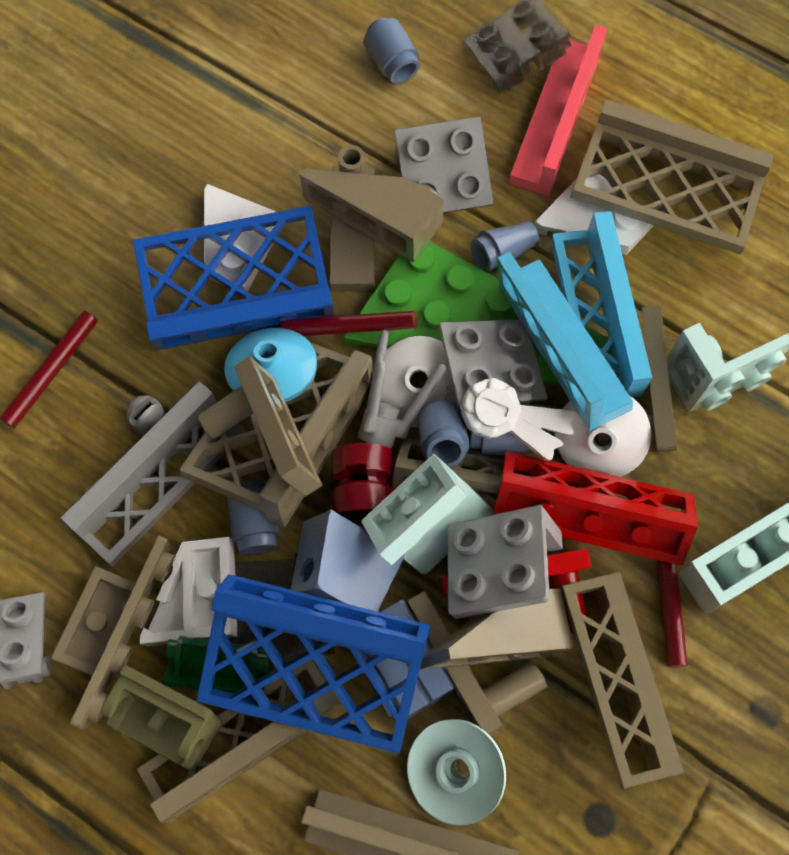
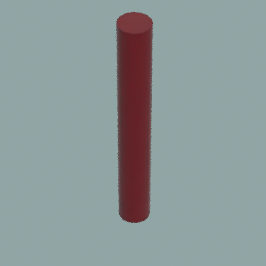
M85 310L80 314L0 416L1 421L13 429L17 427L98 323L96 317Z
M415 310L297 318L283 321L282 328L293 330L302 336L417 329L418 318Z
M657 560L667 665L670 668L686 667L688 662L677 565Z

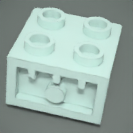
M698 323L682 331L667 356L669 380L689 412L705 406L707 410H712L727 402L732 397L731 392L743 386L747 391H751L768 382L772 378L769 372L778 368L787 360L784 354L789 350V333L724 363L720 345L714 337L707 335L701 324Z
M433 454L361 522L381 557L393 565L404 555V560L420 573L426 574L448 555V525L490 516L493 513V509L439 457Z

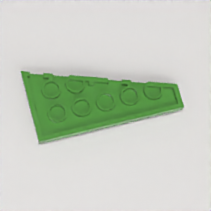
M430 241L414 262L399 254L360 312V314L416 311L418 318L417 329L388 331L387 349L394 343L413 336L431 337L442 342L439 329L440 322L519 319L502 293L498 278ZM587 326L585 327L595 344L602 349L609 338ZM381 331L346 333L344 345L359 348L361 345L377 348ZM532 340L543 383L561 387ZM610 348L607 353L613 356L612 349Z

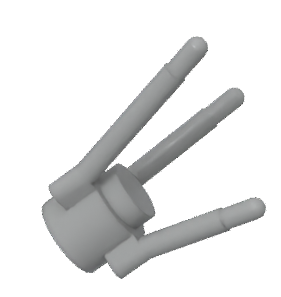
M382 330L376 350L367 407L357 436L368 443L380 444L391 448L395 437L407 438L411 423L435 389L438 381L446 371V366L439 364L404 417L402 419L398 418L400 411L398 408L380 402L389 332Z

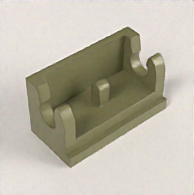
M124 665L119 673L121 676L101 709V714L109 718L106 725L194 773L222 721L209 708Z

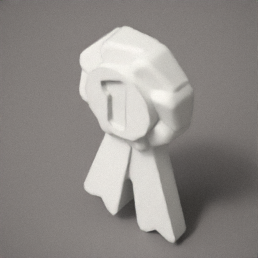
M496 378L485 379L469 386L460 405L462 417L470 431L487 439L496 438L510 432L544 461H551L554 449L562 447L564 443L562 440L541 429L563 435L573 434V428L570 422L577 414L570 410L520 405L515 389Z

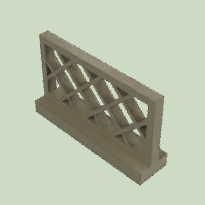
M605 100L570 197L741 254L747 242L763 182L771 168L774 154ZM599 142L619 148L623 154L607 160L598 146ZM646 157L661 162L665 168L649 174L640 159ZM594 159L597 164L591 166ZM630 163L638 178L622 184L613 169ZM688 171L703 176L707 182L691 188L682 172ZM603 173L612 188L599 191L584 186L587 178ZM671 177L680 193L664 198L655 182ZM731 185L749 191L748 197L734 202L724 186ZM645 187L654 202L645 206L634 203L628 193ZM713 191L723 207L707 212L697 196ZM687 201L696 217L689 220L679 218L675 215L671 206ZM729 215L738 228L737 236L719 231L714 220Z
M311 343L317 357V368L329 365L339 369V372L335 378L316 384L313 379L310 386L301 395L286 402V405L288 407V404L312 397L315 399L317 406L312 413L293 418L297 429H301L299 434L317 474H319L331 455V451L336 447L369 394L373 365L372 357L354 350L351 357ZM254 414L250 415L255 429L253 431L227 438L226 432H224L216 439L205 432L179 469L182 477L262 511L270 523L285 528L305 495L279 476L277 468L273 472L272 467L275 464L272 456L267 453L264 437ZM259 442L263 455L262 458L235 465L231 450ZM226 452L230 465L229 468L212 473L199 469L207 457ZM267 469L270 478L260 494L241 486L239 477Z
M321 789L319 790L315 806H306L302 819L303 824L309 825L304 842L345 855L519 854V851Z

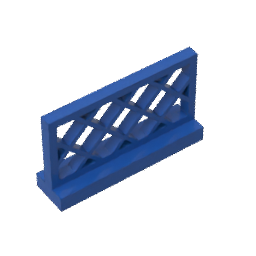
M311 206L133 240L148 319L146 325L149 341L157 351L266 328L282 326L283 321L297 318L333 316V304ZM305 220L307 236L298 249L278 237L285 224ZM274 226L271 232L265 229L266 227ZM254 230L266 238L253 258L233 245L242 232ZM230 235V236L227 238V240H224L223 238L219 237V236ZM210 239L221 246L208 266L189 255V252L199 240ZM183 243H185L184 246L182 247V249H180V248H178L177 246H175V245H178V244H183ZM272 243L293 255L280 275L260 263V260ZM309 245L311 248L312 258L304 254L305 250ZM165 247L177 256L162 275L148 266L147 250ZM228 251L248 263L235 284L215 271ZM184 260L203 272L190 292L170 280ZM298 260H301L315 269L318 284L299 288L286 278ZM256 268L275 282L265 295L254 297L242 289V286ZM150 275L158 280L154 288L152 287ZM210 277L230 289L220 304L208 305L197 298ZM281 285L288 289L286 291L277 292ZM165 286L185 297L176 312L158 316L155 300ZM237 294L244 298L232 301ZM192 303L199 306V308L188 310Z
M228 574L214 594L211 610L215 612L197 701L399 754L430 625ZM227 617L246 622L256 639L236 650L224 633ZM263 627L271 628L272 630L266 632ZM284 632L298 635L307 649L305 653L287 663L272 642L273 638ZM314 640L322 641V643L316 645ZM335 645L349 648L359 663L338 676L322 654ZM262 646L277 669L256 680L241 657ZM220 649H222L226 656L218 661ZM365 653L373 654V656L367 658ZM387 658L409 663L407 679L389 689L373 667ZM313 659L327 682L306 693L292 670ZM230 663L246 685V687L235 693L213 688L216 672ZM365 672L378 695L356 706L343 683ZM281 676L296 697V700L285 706L271 703L262 690V687ZM331 690H334L347 710L346 713L335 719L321 716L312 703L313 700ZM403 692L401 704L399 707V705L393 697ZM250 694H252V696L254 697V699H253V698H249V697H247V696L250 695ZM385 703L396 720L394 733L389 734L371 729L363 714Z

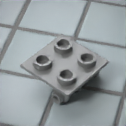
M481 116L394 130L397 144L395 146L397 163H400L402 177L418 185L424 184L434 189L444 199L443 212L494 204Z
M519 319L439 323L453 384L445 388L446 401L453 402L460 407L469 386L491 378H496L513 387L520 404L547 401L531 337Z
M45 592L0 600V684H2L4 689L12 688L14 681H17L18 684L31 681L41 683L43 677L51 676L52 674L49 656H43Z

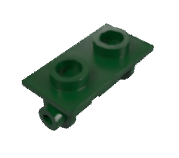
M181 635L178 640L169 639L166 648V659L170 660V663L163 677L162 684L188 690H199L209 640L188 638ZM232 643L236 650L244 646L242 644ZM261 646L241 657L256 680L270 673L272 662H269L267 653L261 651ZM223 651L222 656L219 655L218 661L226 656ZM231 663L218 670L215 674L213 684L215 689L235 693L246 687Z

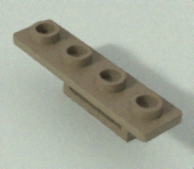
M162 536L157 537L136 583L95 566L51 656V659L92 676L70 725L87 730L90 722L97 724L103 716L101 709L109 695L105 693L110 679L113 673L120 676L119 673L124 665H127L133 647L127 645L135 626L143 628L153 608L154 601L148 599L156 581L163 583L172 568L175 555L170 554L172 546L168 539Z

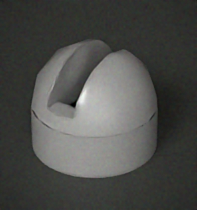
M138 396L131 400L127 407L126 416L132 429L140 435H145L166 413L157 399L151 396ZM147 405H151L141 414L137 421L134 419Z

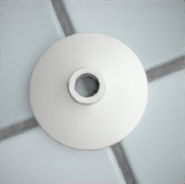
M426 336L408 337L394 343L387 349L385 358L386 369L380 402L398 408L400 410L398 418L400 419L404 417L422 389L415 388L410 384L412 374L423 372L429 378L439 364L446 366V371L438 381L435 389L411 423L410 427L419 428L418 417L422 409L432 402L446 401L445 388L446 386L453 385L443 342Z
M631 397L633 400L632 411L589 431L575 407L569 401L562 410L574 411L577 414L570 422L573 434L563 435L555 432V437L564 443L562 447L558 448L561 457L568 465L622 477L630 473L644 460L651 443V426L645 410L638 401ZM598 433H606L611 437L612 441L606 446H599L594 442L593 438Z

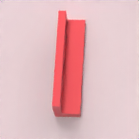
M595 25L588 45L565 38L561 39L511 171L510 185L550 196L598 65L608 28Z

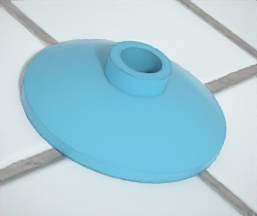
M266 328L252 332L240 339L228 353L224 368L227 383L231 390L234 391L242 386L234 366L247 357H252L275 378L285 402H288L301 395L312 383L317 371V357L311 343L301 334L284 328Z

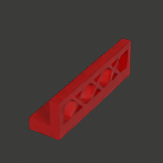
M506 450L501 481L492 515L542 505L561 530L562 538L683 566L698 529L694 494L554 461H544L541 458ZM517 470L521 472L530 473L535 477H529L513 473V471ZM566 482L577 484L583 489L569 486ZM613 493L626 496L630 500L619 498ZM662 505L681 509V512L666 509Z

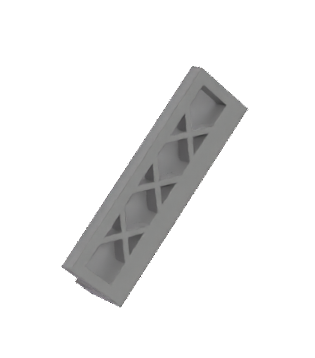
M200 381L61 517L73 531L112 567L195 484L182 476L166 477L167 461L175 453H191L199 442V429L202 427L198 415L217 403L213 393ZM238 423L230 428L226 435L227 438L243 434L246 431ZM192 437V444H185ZM225 452L207 457L199 469L207 472ZM159 470V477H152ZM166 485H174V486L166 493ZM159 486V500L150 510L133 511V495L141 487ZM125 504V511H118ZM133 519H140V520L133 526ZM108 520H124V536L109 551L94 534Z

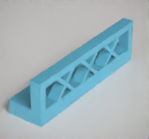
M612 211L593 213L588 230L552 234L551 245L562 294L580 321V313L585 316L581 322L584 327L592 320L607 330L609 340L602 349L599 347L598 349L610 367L617 372L618 379L627 393L633 398L641 397L652 379V374ZM587 244L590 259L584 267L567 258L565 247ZM591 268H593L594 274L589 272ZM571 273L576 276L573 281ZM581 281L598 290L599 300L593 307L576 298L574 290ZM601 307L603 310V315L598 312ZM610 348L612 349L613 356L607 353Z
M510 252L497 257L499 285L502 293L588 430L591 431L632 411L633 400L541 260L539 259L520 268Z

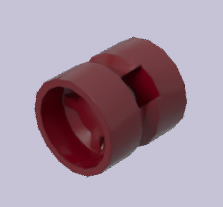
M353 443L336 447L331 451V479L338 483V486L331 490V506L334 512L356 525H362L361 520L393 492V489L386 485V482L392 479V450L380 444Z

